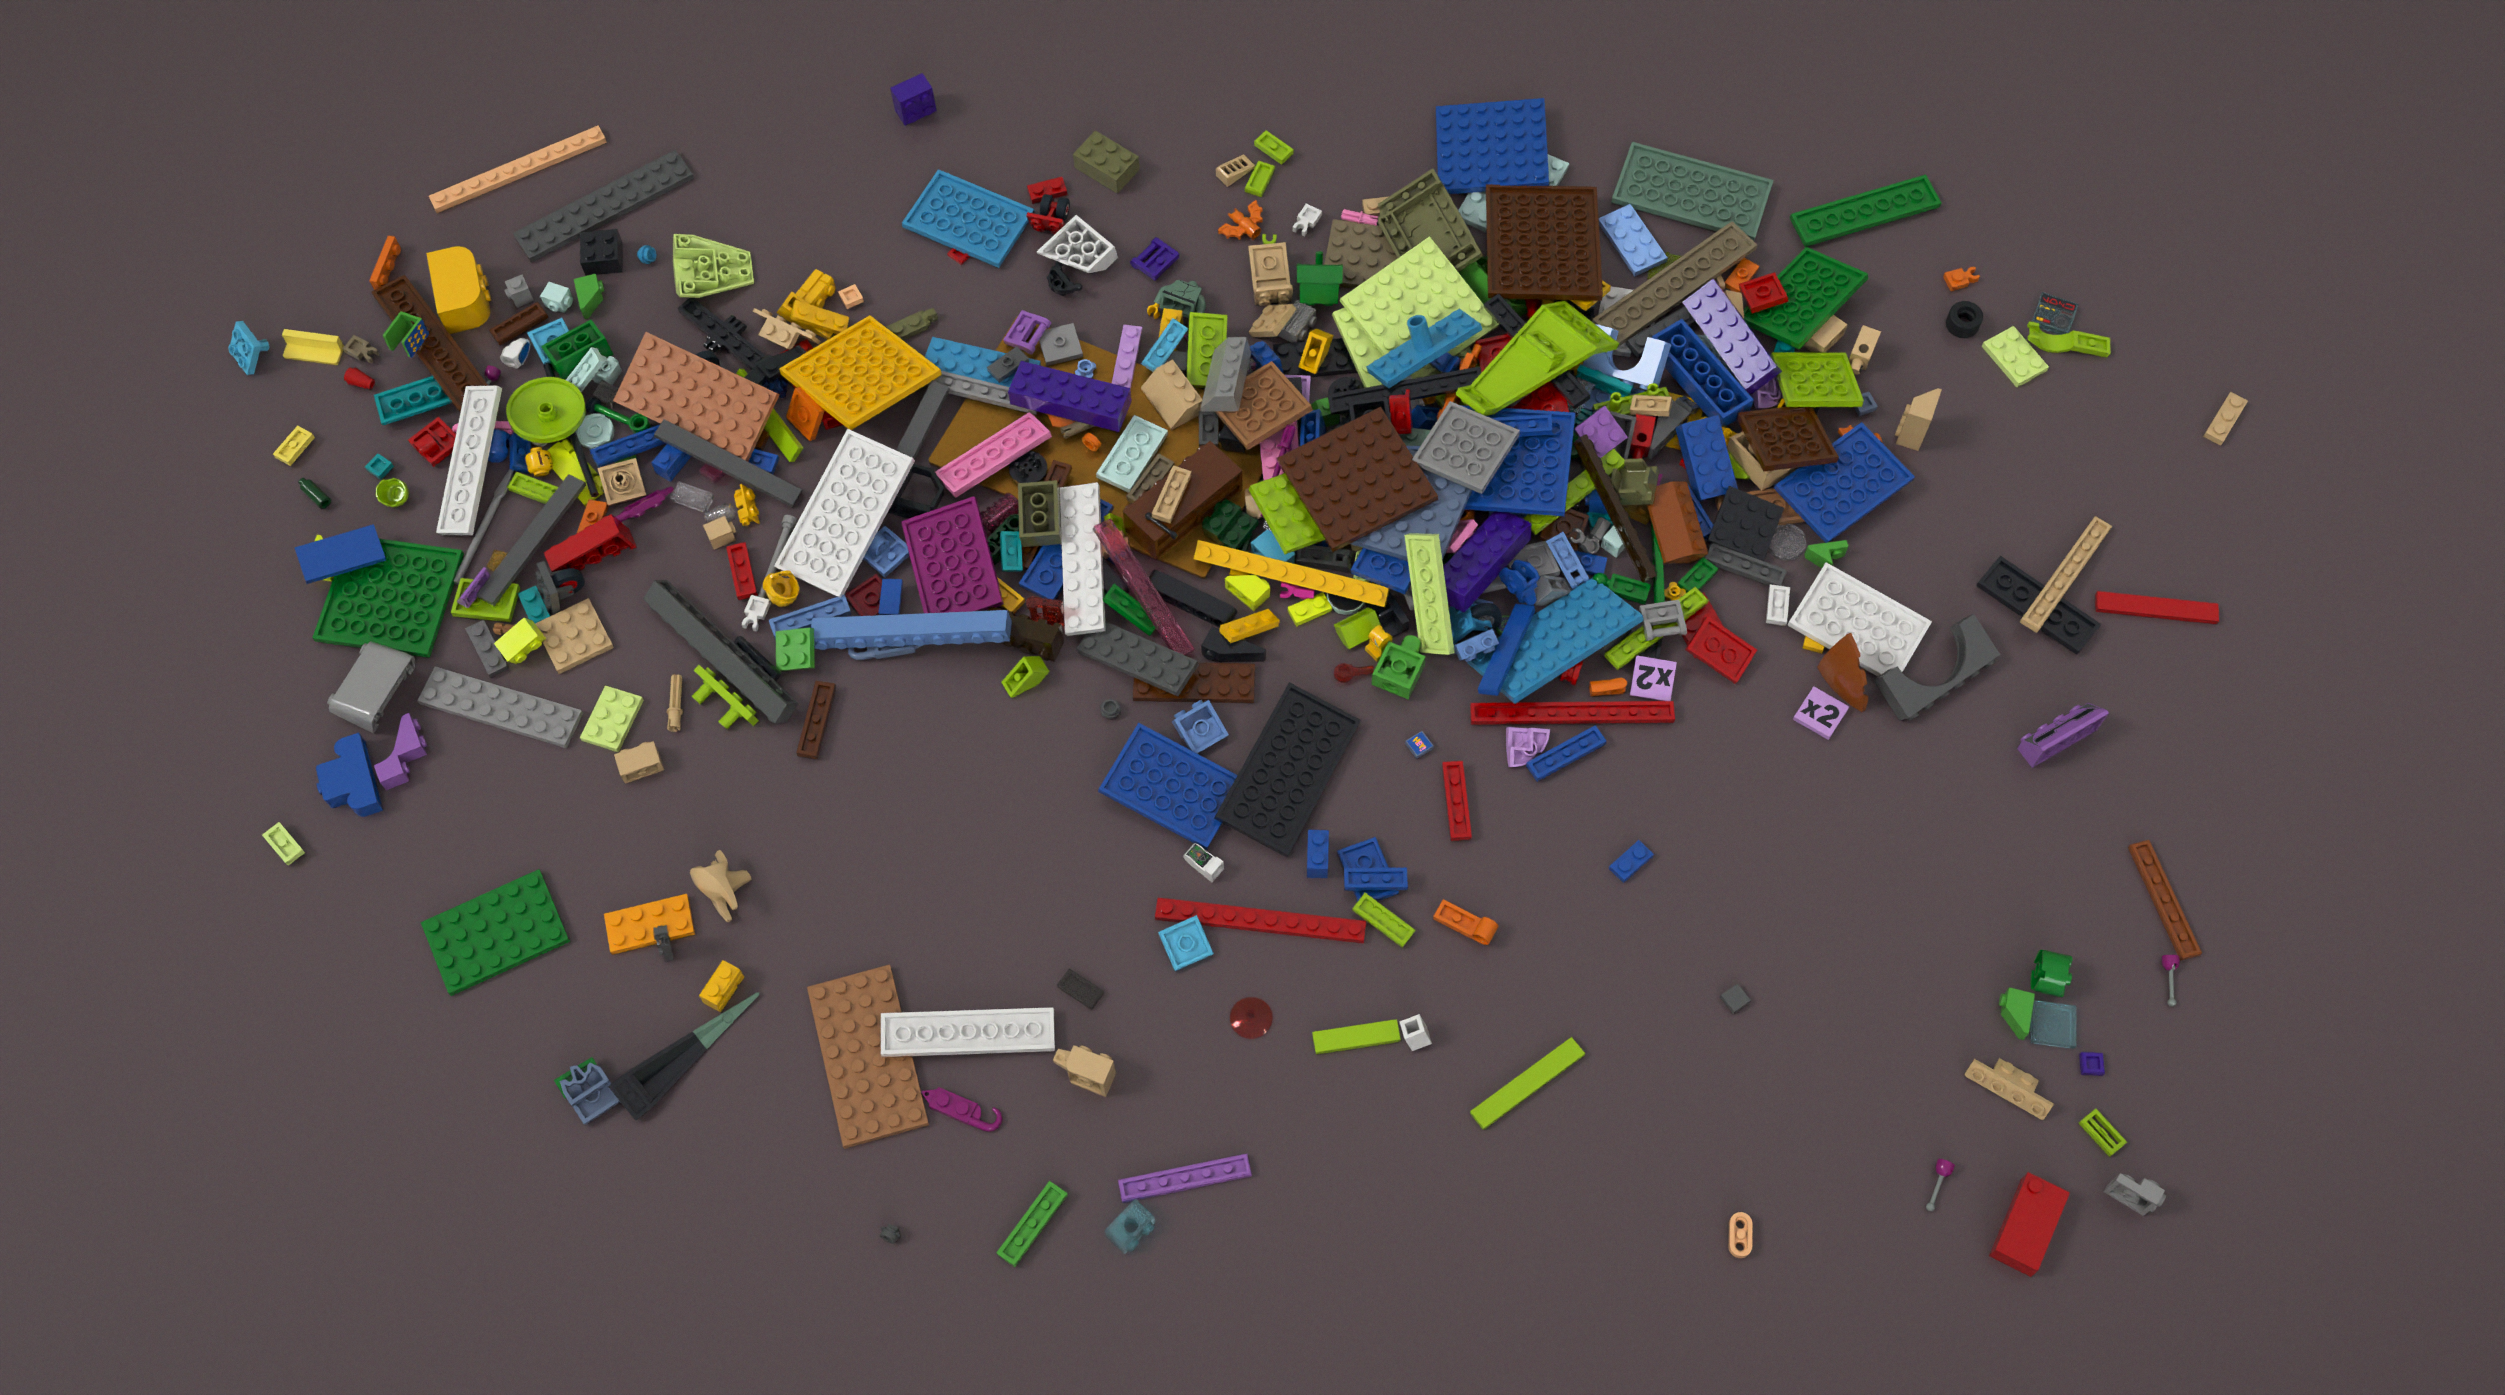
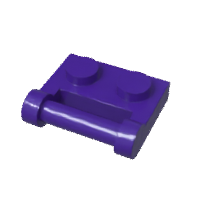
M1155 237L1151 244L1137 258L1134 257L1130 261V264L1133 268L1139 269L1156 281L1179 258V253ZM1156 249H1159V250H1158L1154 255H1152L1145 263H1143V261H1144L1151 253H1153Z

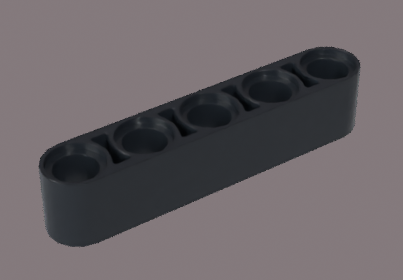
M1153 570L1143 585V589L1148 594L1219 628L1220 625L1233 621L1237 614V610L1230 604L1158 570Z

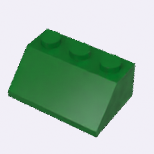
M592 320L541 346L556 373L564 380L568 378L591 347L597 348L600 354L606 358L614 355L606 338Z

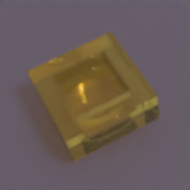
M494 550L487 568L495 571L508 553Z

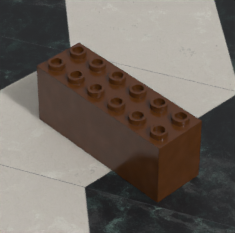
M1211 441L1201 445L1192 456L1186 457L1182 464L1178 466L1192 471V476L1171 523L1158 520L1169 530L1177 533L1178 537L1175 540L1154 522L1145 518L1146 513H1152L1169 473L1162 480L1156 481L1150 490L1144 491L1135 502L1129 503L1123 510L1125 531L1155 560H1158L1202 524L1205 517H1210L1214 513V507L1218 502L1222 503L1225 499L1230 501L1243 490L1242 469Z

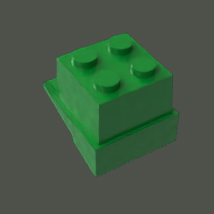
M1321 251L1316 252L1315 264H1296L1297 283H1300V303H1305L1309 306L1315 303L1325 306L1338 304L1339 284H1342L1343 264L1323 265V252Z

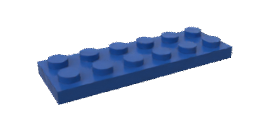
M1100 499L1102 528L1105 523L1104 516L1111 513L1114 506ZM1062 544L1043 545L1020 580L1019 586L1054 603L1063 589Z

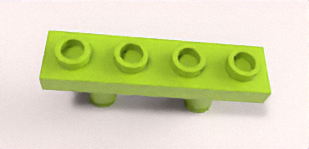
M1655 383L1649 384L1646 392L1634 394L1670 397L1666 387L1658 388V385ZM1614 392L1611 394L1609 401L1593 404L1592 410L1594 411L1606 406L1608 411L1634 416L1630 413L1633 395L1621 397L1620 393Z
M700 665L694 669L704 680V684L692 695L700 705L712 692H717L731 705V709L718 721L727 730L739 717H744L752 726L759 721L754 716L757 713L748 704L744 707L741 704L743 701L741 697L735 692L730 694L727 691L730 688L722 680L717 682L714 679L716 674L708 667L704 670Z

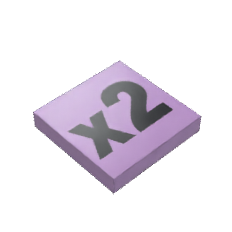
M1636 655L1630 696L1657 701H1671L1677 662Z
M1813 687L1793 720L1829 740L1848 711L1849 706Z

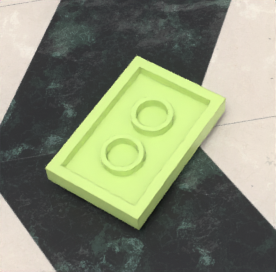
M2014 326L1982 344V348L2016 387L2043 374L2049 368Z
M605 686L580 736L581 741L619 752L644 701L643 698Z

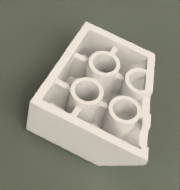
M1077 215L1037 251V254L1087 273L1104 271L1118 259L1115 246Z

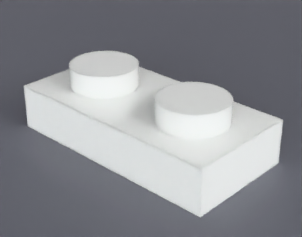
M1770 584L1766 623L1786 626L1790 587Z

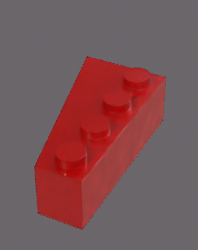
M610 514L595 524L585 527L579 533L568 537L558 545L552 546L544 552V555L552 572L569 568L580 571L585 569L586 564H598L602 562L603 557L611 554L615 557L621 554V550L628 547L632 550L637 548L629 528Z

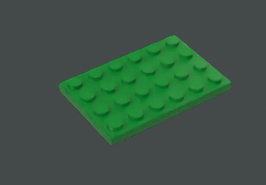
M1805 247L1777 276L1788 296V302L1755 313H1751L1747 306L1743 310L1744 319L1751 328L1800 349L1868 280V273Z
M540 869L421 922L450 996L570 942Z

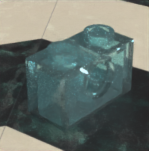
M1135 1199L1105 1229V1236L1122 1253L1125 1254L1128 1250L1131 1252L1138 1246V1240L1144 1234L1147 1236L1154 1229L1155 1217ZM1129 1224L1137 1225L1135 1232L1130 1233L1125 1229Z

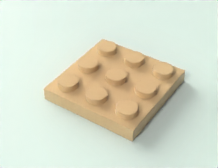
M589 598L535 623L546 637L543 644L558 674L614 648Z

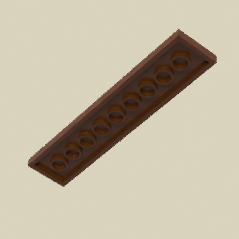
M405 274L372 291L373 297L392 322L400 311L422 318L429 335L415 354L458 412L461 413L466 386H488V384Z

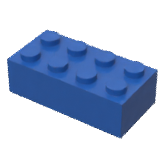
M1719 415L1675 427L1691 490L1699 502L1724 496L1728 486L1738 489Z

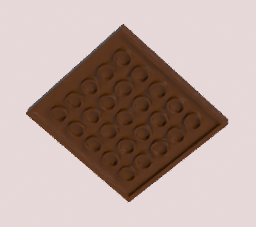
M1381 407L1277 458L1279 466L1332 552L1438 500L1437 493L1417 462L1412 460V454Z

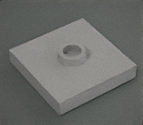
M1074 323L1047 329L1039 339L1046 366L1083 357Z

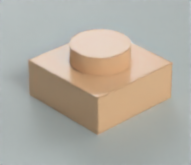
M855 284L838 291L847 309L864 302Z

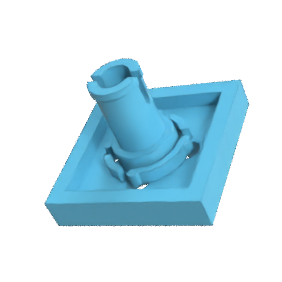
M237 321L232 331V339L228 349L247 375H251L255 372L259 353L261 351H268L269 343L266 339L257 340L244 321Z

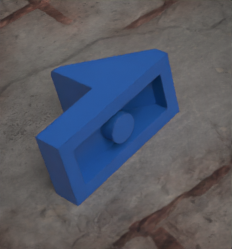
M1446 352L1429 364L1440 373L1460 370L1461 359Z

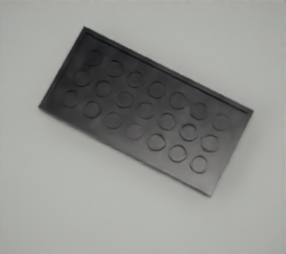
M1289 682L1214 819L1287 858L1361 720Z

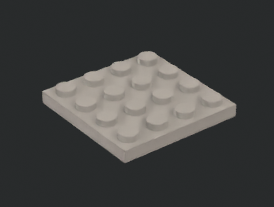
M1450 401L1412 460L1417 462L1420 468L1483 494L1519 437L1520 430Z

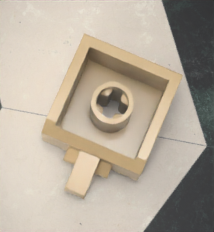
M1073 1045L1071 1052L1058 1049L1053 1059L1055 1064L1067 1070L1071 1084L1104 1097L1107 1096L1116 1075L1114 1061L1110 1056L1103 1053L1097 1055L1092 1053V1050L1088 1047Z

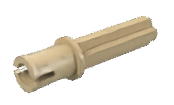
M676 674L671 676L670 704L666 711L668 714L667 729L671 732L680 731L681 715L683 714L681 709L682 676Z

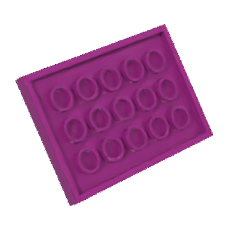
M975 496L901 521L924 613L986 611L991 607L1004 605Z

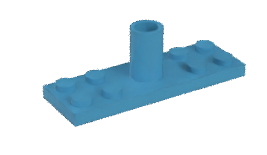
M1460 308L1429 328L1423 315H1415L1407 321L1411 339L1366 366L1367 371L1389 389L1480 332L1482 326Z

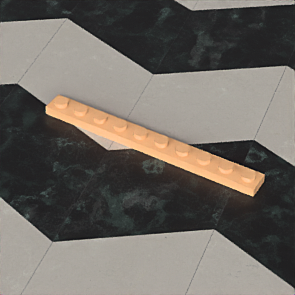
M598 125L429 195V198L436 213H439L607 142Z

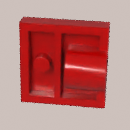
M437 417L408 439V441L434 467L453 452L456 433Z

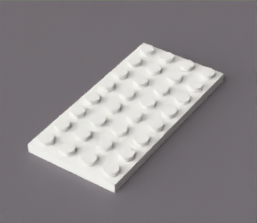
M847 429L774 567L781 571L790 570L794 577L841 598L845 594L915 460Z

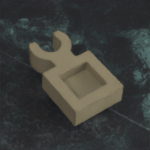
M355 335L342 348L346 354L358 360L365 357L369 363L374 362L370 355H380L378 350L371 347L369 342Z

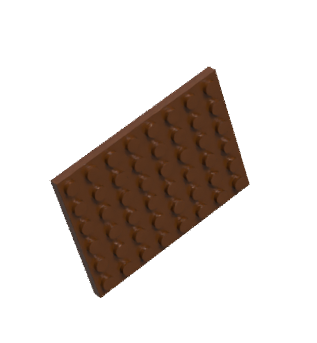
M1486 184L1488 298H1493L1500 294L1503 299L1602 301L1603 289L1597 187L1500 186Z

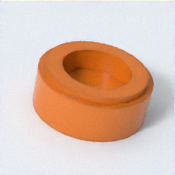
M1086 433L1082 438L1083 444L1091 451H1097L1101 447V442L1091 433Z

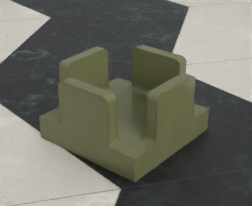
M1639 458L1625 459V468L1621 470L1613 469L1611 476L1612 486L1615 492L1619 494L1622 505L1653 504L1659 476L1657 466H1647L1645 461Z

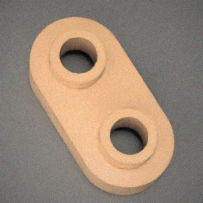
M1743 1212L1735 1213L1729 1221L1728 1247L1730 1253L1736 1258H1745L1752 1250V1219ZM1741 1222L1744 1228H1738L1736 1223ZM1736 1244H1741L1743 1246V1250H1738L1736 1248Z

